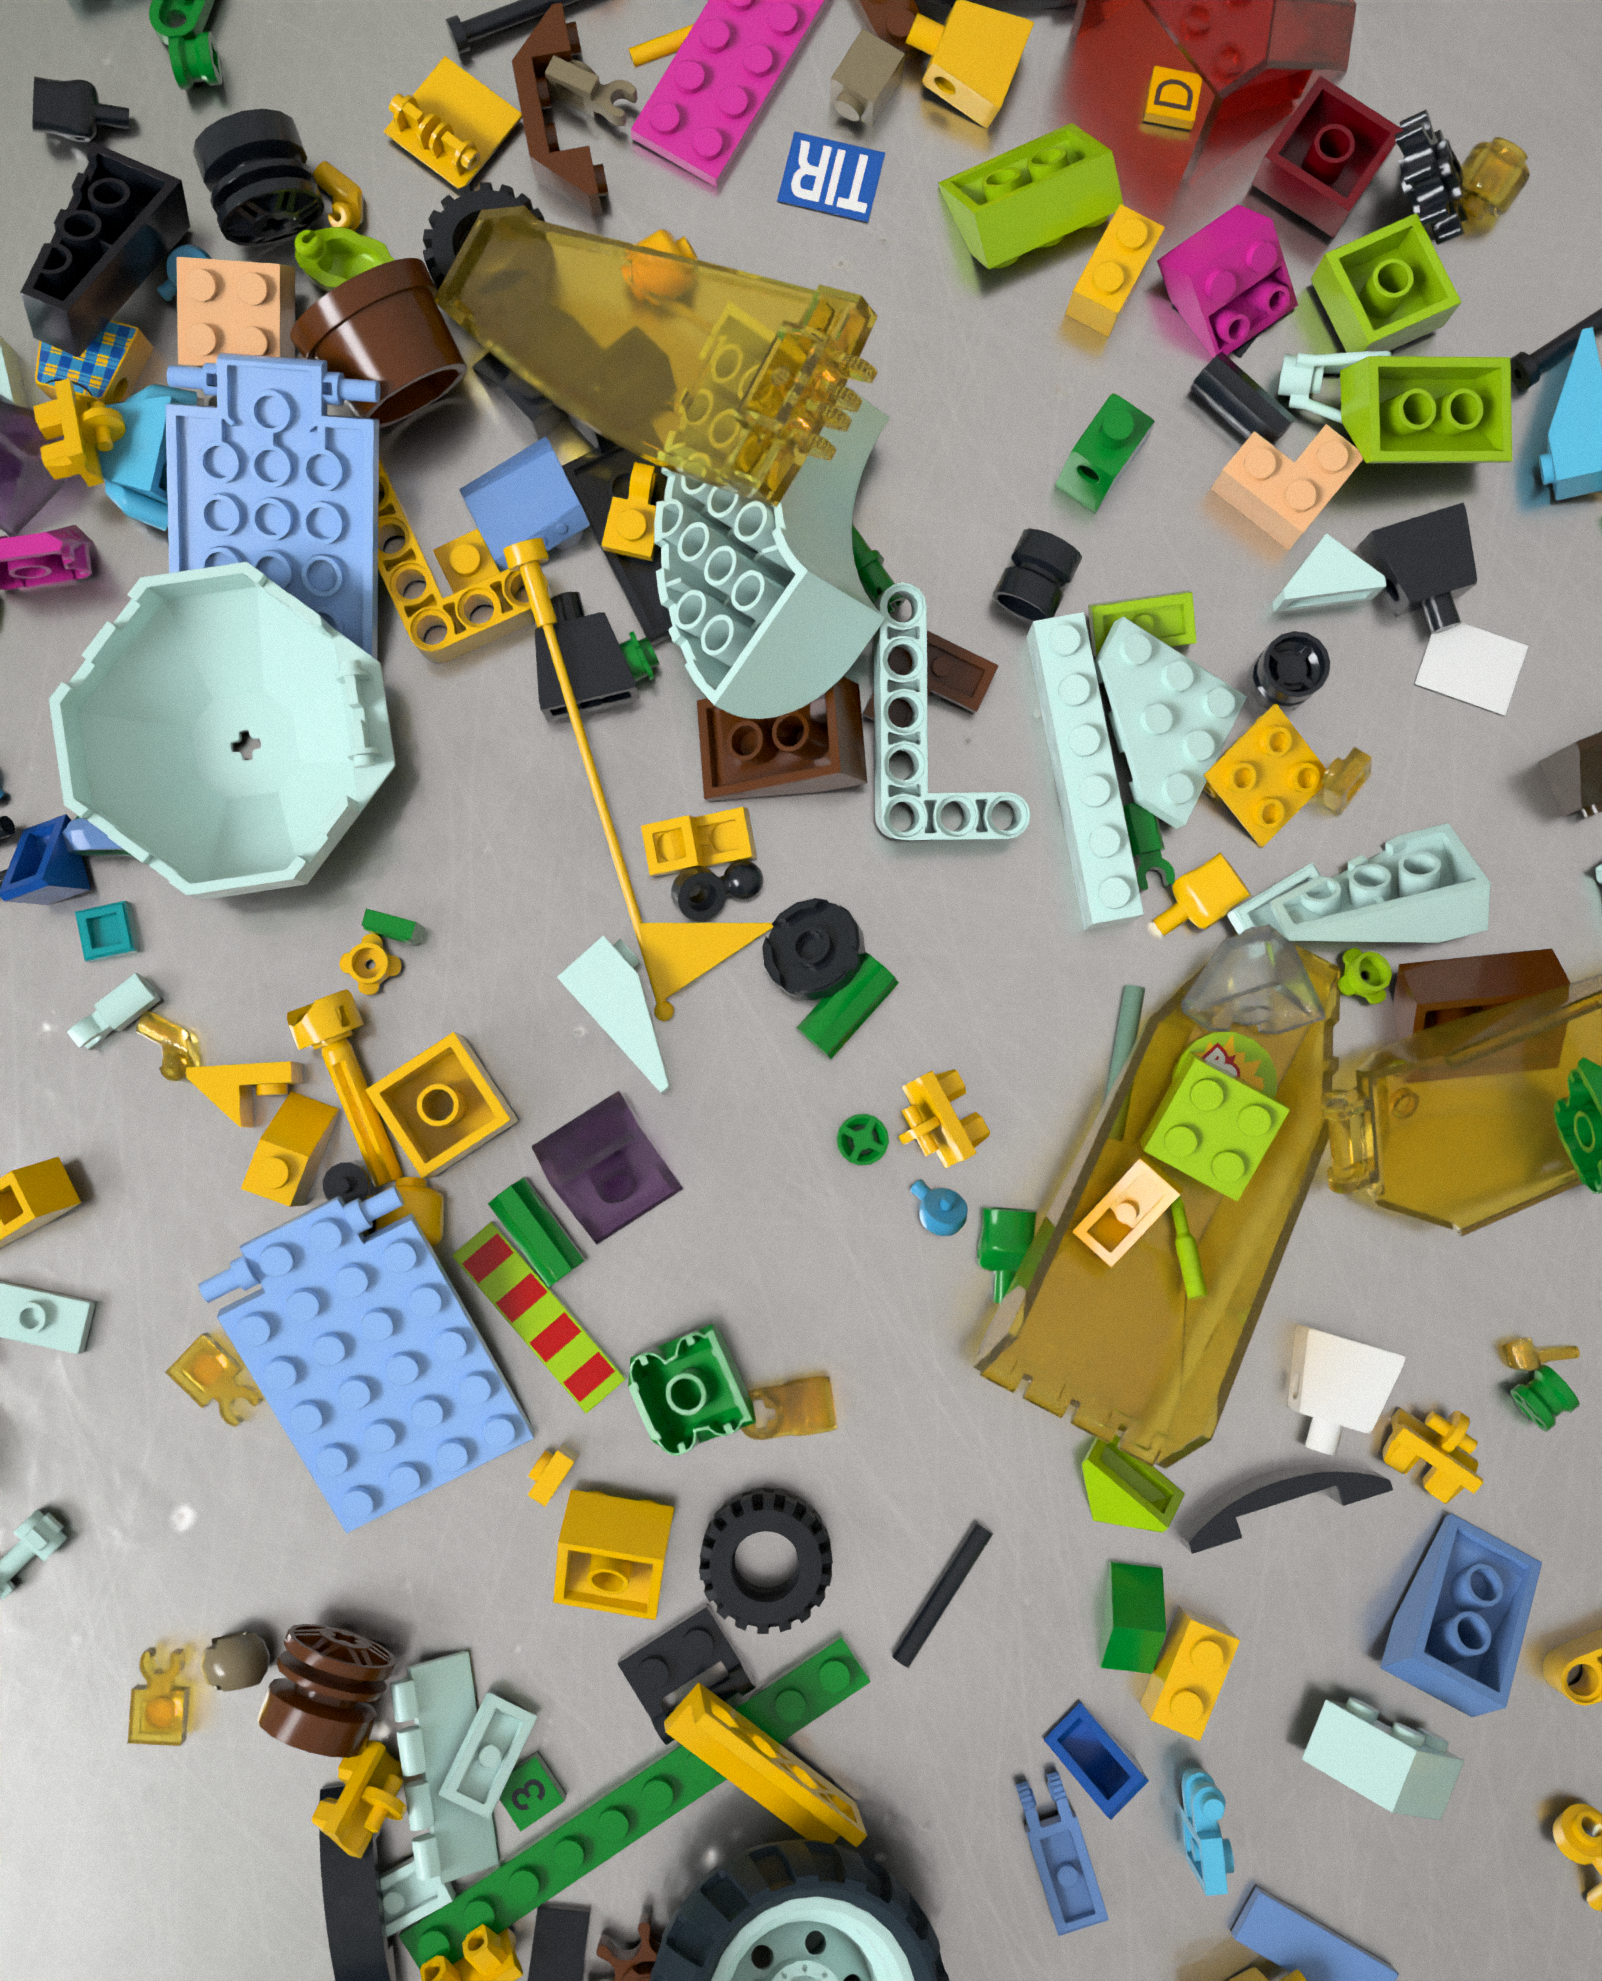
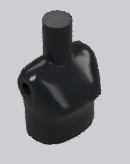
M34 77L33 132L54 134L77 142H90L96 136L98 125L129 129V108L99 103L97 89L92 83L79 79L61 81Z

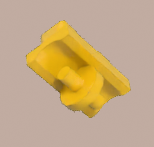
M70 378L54 382L57 399L33 406L36 423L46 440L63 435L64 440L40 447L42 462L54 480L80 474L89 487L102 484L104 480L98 449L104 452L113 449V443L124 436L126 428L123 416L117 410L107 408L106 404L102 401L92 402L90 408L87 404L78 401Z
M953 1069L936 1075L932 1070L902 1087L911 1106L901 1111L911 1128L898 1136L902 1145L916 1139L925 1156L936 1151L944 1167L948 1168L977 1154L975 1147L990 1136V1131L981 1115L974 1112L959 1120L951 1106V1101L966 1094V1086L957 1070Z
M1399 1407L1391 1417L1393 1433L1389 1436L1382 1449L1383 1460L1386 1464L1401 1474H1407L1420 1458L1432 1465V1468L1422 1478L1423 1486L1431 1495L1445 1504L1464 1488L1474 1494L1484 1483L1483 1478L1476 1474L1479 1465L1478 1460L1469 1455L1475 1450L1478 1441L1466 1434L1470 1424V1418L1458 1410L1444 1419L1432 1411L1425 1419L1424 1424Z
M369 1740L362 1755L342 1759L338 1767V1778L346 1785L338 1800L329 1797L321 1800L312 1816V1823L324 1834L328 1835L348 1855L360 1859L373 1834L379 1832L385 1818L402 1820L407 1810L405 1803L396 1797L403 1784L401 1763L388 1754L383 1743Z
M482 1924L466 1935L462 1943L464 1953L462 1959L452 1965L445 1956L436 1955L421 1966V1981H515L523 1976V1970L515 1951L516 1936L508 1927L499 1934H496Z

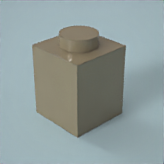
M862 28L831 77L830 103L845 118L851 121L860 120L873 127L903 79L905 53Z

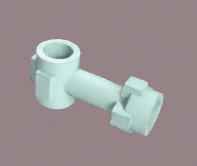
M37 1509L13 1532L20 1541L0 1560V1598L2 1600L15 1588L10 1579L35 1555L44 1562L67 1539L60 1531L64 1526L49 1512L44 1516Z

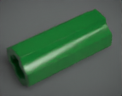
M865 952L861 968L849 985L832 996L822 998L796 1028L822 1053L832 1059L899 982L885 966Z
M526 1177L510 1185L488 1203L548 1288L586 1261Z

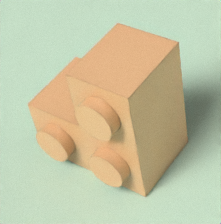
M1325 424L1295 463L1254 431L1223 468L1211 490L1287 550H1290L1361 463L1363 457L1354 445L1327 424Z

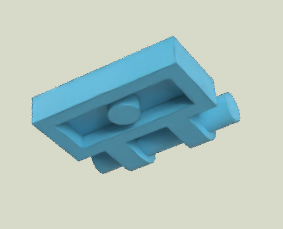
M1189 1768L1184 1772L1182 1778L1183 1806H1180L1186 1861L1206 1896L1228 1894L1226 1874L1234 1873V1858L1228 1838L1222 1839L1220 1826L1217 1822L1224 1815L1226 1801L1224 1795L1215 1785L1214 1780L1207 1771L1200 1768Z

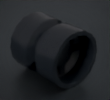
M1025 529L1011 556L1015 566L1005 568L992 597L1004 609L1025 620L1033 622L1053 618L1064 597L1059 587H1064L1065 583H1071L1083 557L1073 545L1051 533L1039 529Z
M1292 631L1281 634L1255 659L1249 670L1248 685L1251 695L1259 705L1268 710L1274 704H1277L1283 712L1296 709L1317 692L1328 678L1330 659L1327 649L1319 639L1306 632Z

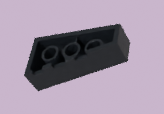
M94 142L87 153L89 163L84 173L78 172L71 186L73 196L67 209H60L54 221L56 231L50 243L43 244L20 292L33 337L78 358L191 227L181 179Z

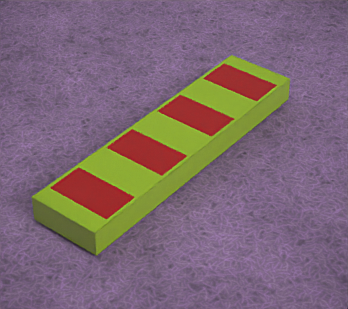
M494 1221L487 1224L452 1255L455 1261L586 1414L627 1379L624 1373L550 1287L548 1288L537 1271Z

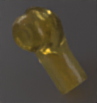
M149 1010L146 1011L137 1024L136 1033L161 1045L163 1065L159 1067V1070L165 1079L178 1082L186 1078V1067L196 1066V1056L190 1033L175 1023Z

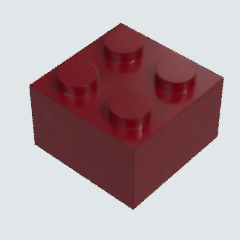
M1319 76L1265 154L1251 184L1334 238L1397 145L1395 134L1403 131V129L1322 76Z

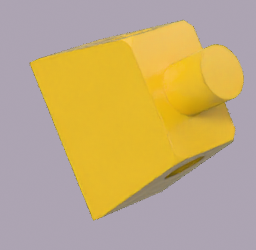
M956 0L944 25L917 13L905 43L931 55L922 78L924 86L979 125L988 129L1003 104L1034 22L966 0Z

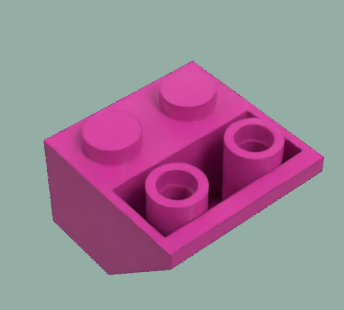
M1238 204L1157 260L1171 303L1212 358L1221 351L1227 356L1298 306L1273 220Z

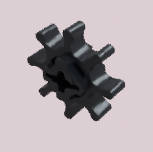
M1424 110L1400 121V127L1403 131L1395 134L1396 143L1404 158L1398 160L1401 168V177L1399 178L1404 194L1412 205L1414 213L1418 214L1423 227L1431 224L1435 242L1439 245L1464 234L1462 222L1468 220L1467 212L1460 201V198L1466 195L1463 187L1464 175L1460 162L1451 148L1450 141L1444 139L1441 130L1433 131L1429 113L1427 110Z

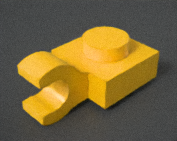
M635 462L630 479L628 500L612 497L601 545L604 551L653 562L656 544H654L656 506L650 505L657 479V474L654 473L655 466Z

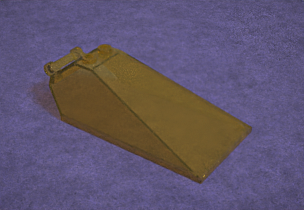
M1602 974L1419 1031L1374 1051L1356 1069L1357 1087L1349 1090L1333 1089L1321 1096L1322 1115L1328 1119L1332 1166L1327 1170L1329 1189L1335 1193L1348 1194L1365 1187L1377 1206L1452 1229L1462 1237L1582 1184L1559 1138V1131L1554 1119V1105L1557 1099L1569 1097L1567 1077L1571 1069L1577 1067L1578 1061L1582 1057L1602 1067ZM1359 1114L1362 1160L1353 1163L1350 1118Z

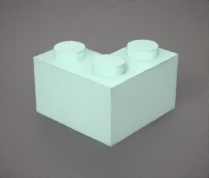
M1349 1697L1347 1704L1325 1700L1302 1760L1392 1813L1441 1820L1464 1763L1463 1759L1447 1751L1449 1742L1439 1735L1420 1727L1415 1731L1403 1724L1394 1722L1391 1728L1377 1720L1380 1713L1377 1709L1355 1698Z

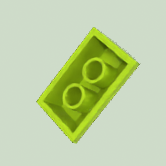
M1069 123L938 182L940 192L969 252L988 270L991 268L1007 267L1015 263L1020 255L1037 247L1046 248L1056 245L1062 241L1064 235L1079 228L1100 225L1108 219V215L1116 212L1120 204L1124 205L1113 151L1073 123Z
M1368 356L1340 370L1341 422L1366 463H1508L1513 461L1510 357Z

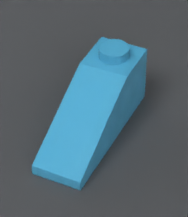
M1593 327L1582 329L1548 432L1547 453L1539 455V467L1543 485L1553 484L1556 501L1602 491V369Z

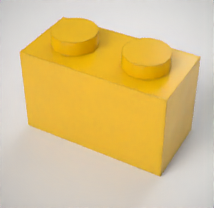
M1120 204L1072 291L1065 315L1109 337L1149 265L1165 227Z
M1179 1606L1140 1702V1705L1151 1721L1195 1740H1201L1240 1643L1237 1636L1227 1626Z

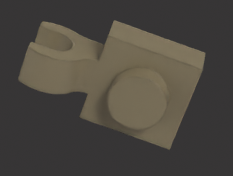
M553 55L545 71L550 98L593 118L599 113L616 126H625L627 120L625 111L613 105L614 102L618 99H626L629 102L636 103L638 100L637 89L630 82L615 80L606 85L600 84L599 76L589 66L577 60L567 62Z

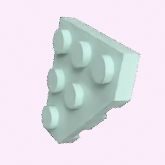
M1121 617L1113 623L1094 661L1099 684L1104 683L1112 708V711L1108 713L1119 752H1125L1133 781L1129 782L1134 802L1177 829L1186 825L1207 780L1203 775L1216 763L1247 696L1127 618Z

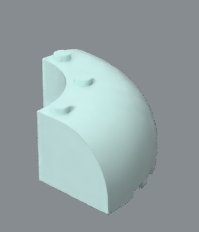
M731 301L699 358L705 366L698 378L694 391L686 389L680 402V406L685 409L678 436L670 435L666 446L661 473L668 476L664 501L656 503L654 522V544L661 547L662 568L656 571L661 605L668 608L672 627L668 631L673 643L681 647L687 661L684 666L695 684L714 706L739 717L764 719L782 716L798 710L827 692L853 665L886 618L874 606L860 582L852 549V518L856 492L863 469L876 440L890 417Z

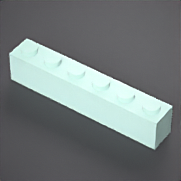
M1084 612L1033 621L1027 634V641L1084 931L1134 922L1143 916L1144 912Z

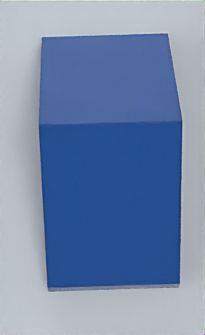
M67 814L23 830L0 887V897L4 902L50 905L91 890L82 855L68 852L62 832L67 828L68 823L72 821Z
M1081 1702L1044 1739L1046 1744L1088 1795L1111 1820L1149 1782L1137 1759Z

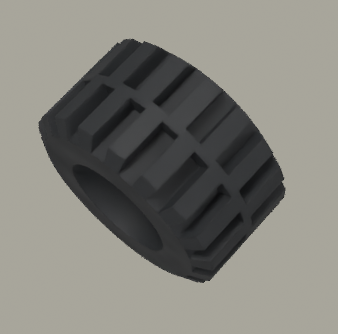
M491 182L480 183V190L471 192L469 185L459 188L460 197L454 200L450 195H447L441 200L444 210L441 213L433 210L428 218L432 229H424L423 242L426 250H423L424 260L437 293L441 296L446 308L451 313L456 310L459 319L467 324H470L473 318H476L479 328L490 329L491 322H499L500 328L505 329L511 327L510 320L516 317L523 323L530 317L529 309L532 306L538 310L546 303L543 292L552 293L555 285L552 274L557 273L556 259L544 216L539 208L533 209L531 199L525 194L521 193L515 198L513 188L502 184L499 191H494ZM500 240L508 242L518 249L512 262L498 272L479 274L464 267L469 253L481 243Z
M764 1488L753 1489L751 1495L743 1496L741 1493L733 1497L728 1506H722L715 1513L714 1520L708 1525L703 1539L699 1573L700 1581L703 1580L705 1584L704 1593L708 1601L716 1603V1612L724 1620L728 1616L735 1619V1627L746 1631L747 1625L757 1627V1634H769L770 1627L779 1626L780 1632L790 1630L791 1622L797 1619L803 1623L811 1617V1609L815 1605L820 1607L825 1599L826 1587L830 1586L833 1561L828 1531L824 1529L822 1519L815 1509L811 1511L806 1506V1501L798 1496L795 1499L786 1496V1491L775 1489V1493H764ZM764 1531L778 1533L794 1545L798 1556L797 1568L794 1574L784 1583L774 1587H759L746 1581L738 1572L735 1565L737 1547L746 1537L754 1533Z

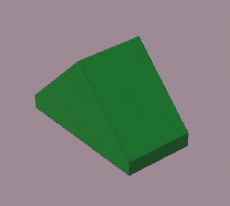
M1109 1560L1099 1667L1152 1674L1167 1633L1163 1568L1155 1565Z

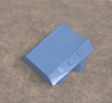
M546 436L459 489L500 572L509 569L503 552L504 548L521 541L543 538L547 551L552 548L566 550L578 544L582 538L583 529L590 526L583 507Z

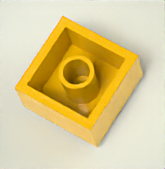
M452 1032L365 1090L421 1178L435 1177L519 1121L464 1036Z

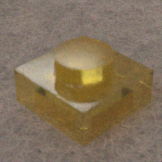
M1354 747L1344 760L1338 757L1331 763L1321 781L1325 785L1324 805L1340 815L1344 812L1371 776V756Z

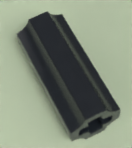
M1222 351L1199 373L1190 387L1246 439L1255 431L1270 444L1274 445L1296 420L1289 411Z

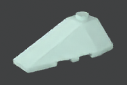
M1449 823L1399 835L1386 842L1385 851L1369 859L1360 855L1348 861V870L1332 878L1319 876L1270 901V909L1288 941L1440 943L1488 931L1491 882Z

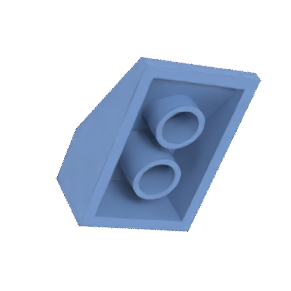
M1452 1513L1447 1515L1393 1620L1380 1668L1470 1717L1506 1708L1542 1562Z

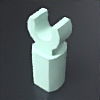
M134 973L94 1005L96 1008L94 1013L77 1022L67 1033L79 1048L85 1046L90 1050L102 1042L112 1030L122 1031L161 999L142 975Z

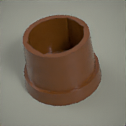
M418 258L390 261L347 280L310 306L298 318L290 331V340L304 359L326 360L327 372L343 373L347 379L379 381L381 394L378 403L344 400L343 403L353 417L379 419V428L401 421L432 404L451 390L467 371L464 359L435 302L437 290L425 263Z

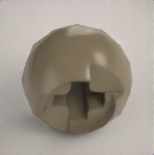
M255 1632L224 1635L211 1639L207 1648L203 1650L201 1670L205 1682L213 1686L216 1691L222 1689L223 1692L244 1689L261 1683L269 1669L270 1654L265 1640L258 1637Z

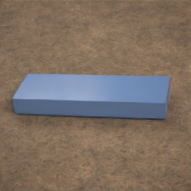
M1258 1886L1255 1887L1231 1931L1236 1941L1289 1972L1298 1969L1307 1981H1396L1399 1975L1397 1970L1390 1964Z

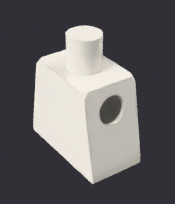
M1297 1324L1288 1407L1298 1413L1313 1417L1305 1447L1336 1456L1344 1427L1370 1434L1401 1372L1406 1356Z

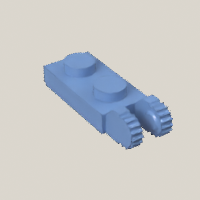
M1056 1771L1047 1774V1786L1051 1799L1055 1801L1059 1813L1057 1816L1039 1821L1035 1808L1037 1803L1032 1788L1028 1786L1027 1781L1016 1784V1788L1028 1824L1024 1826L1057 1934L1061 1936L1108 1921L1109 1918L1077 1815L1074 1810L1071 1811L1059 1772Z

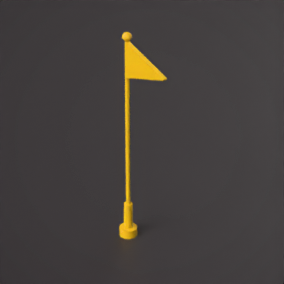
M543 538L521 541L503 549L509 571L520 570L537 628H543L657 1003L654 1008V1014L660 1021H668L674 1015V1007L670 1002L666 1001V998L774 926L772 923L642 922L553 624L557 623V619L540 564L549 560Z

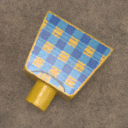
M112 320L79 358L39 340L35 382L52 400L57 399L54 382L70 378L74 385L76 399L87 404L89 408L90 404L94 401H102L106 406L122 403L130 397L152 353L153 346L138 327Z

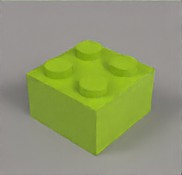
M1417 213L1325 253L1310 279L1347 353L1393 350L1442 328L1462 303Z
M1189 1052L1142 1135L1140 1144L1146 1153L1238 1202L1290 1109L1280 1099L1202 1057Z

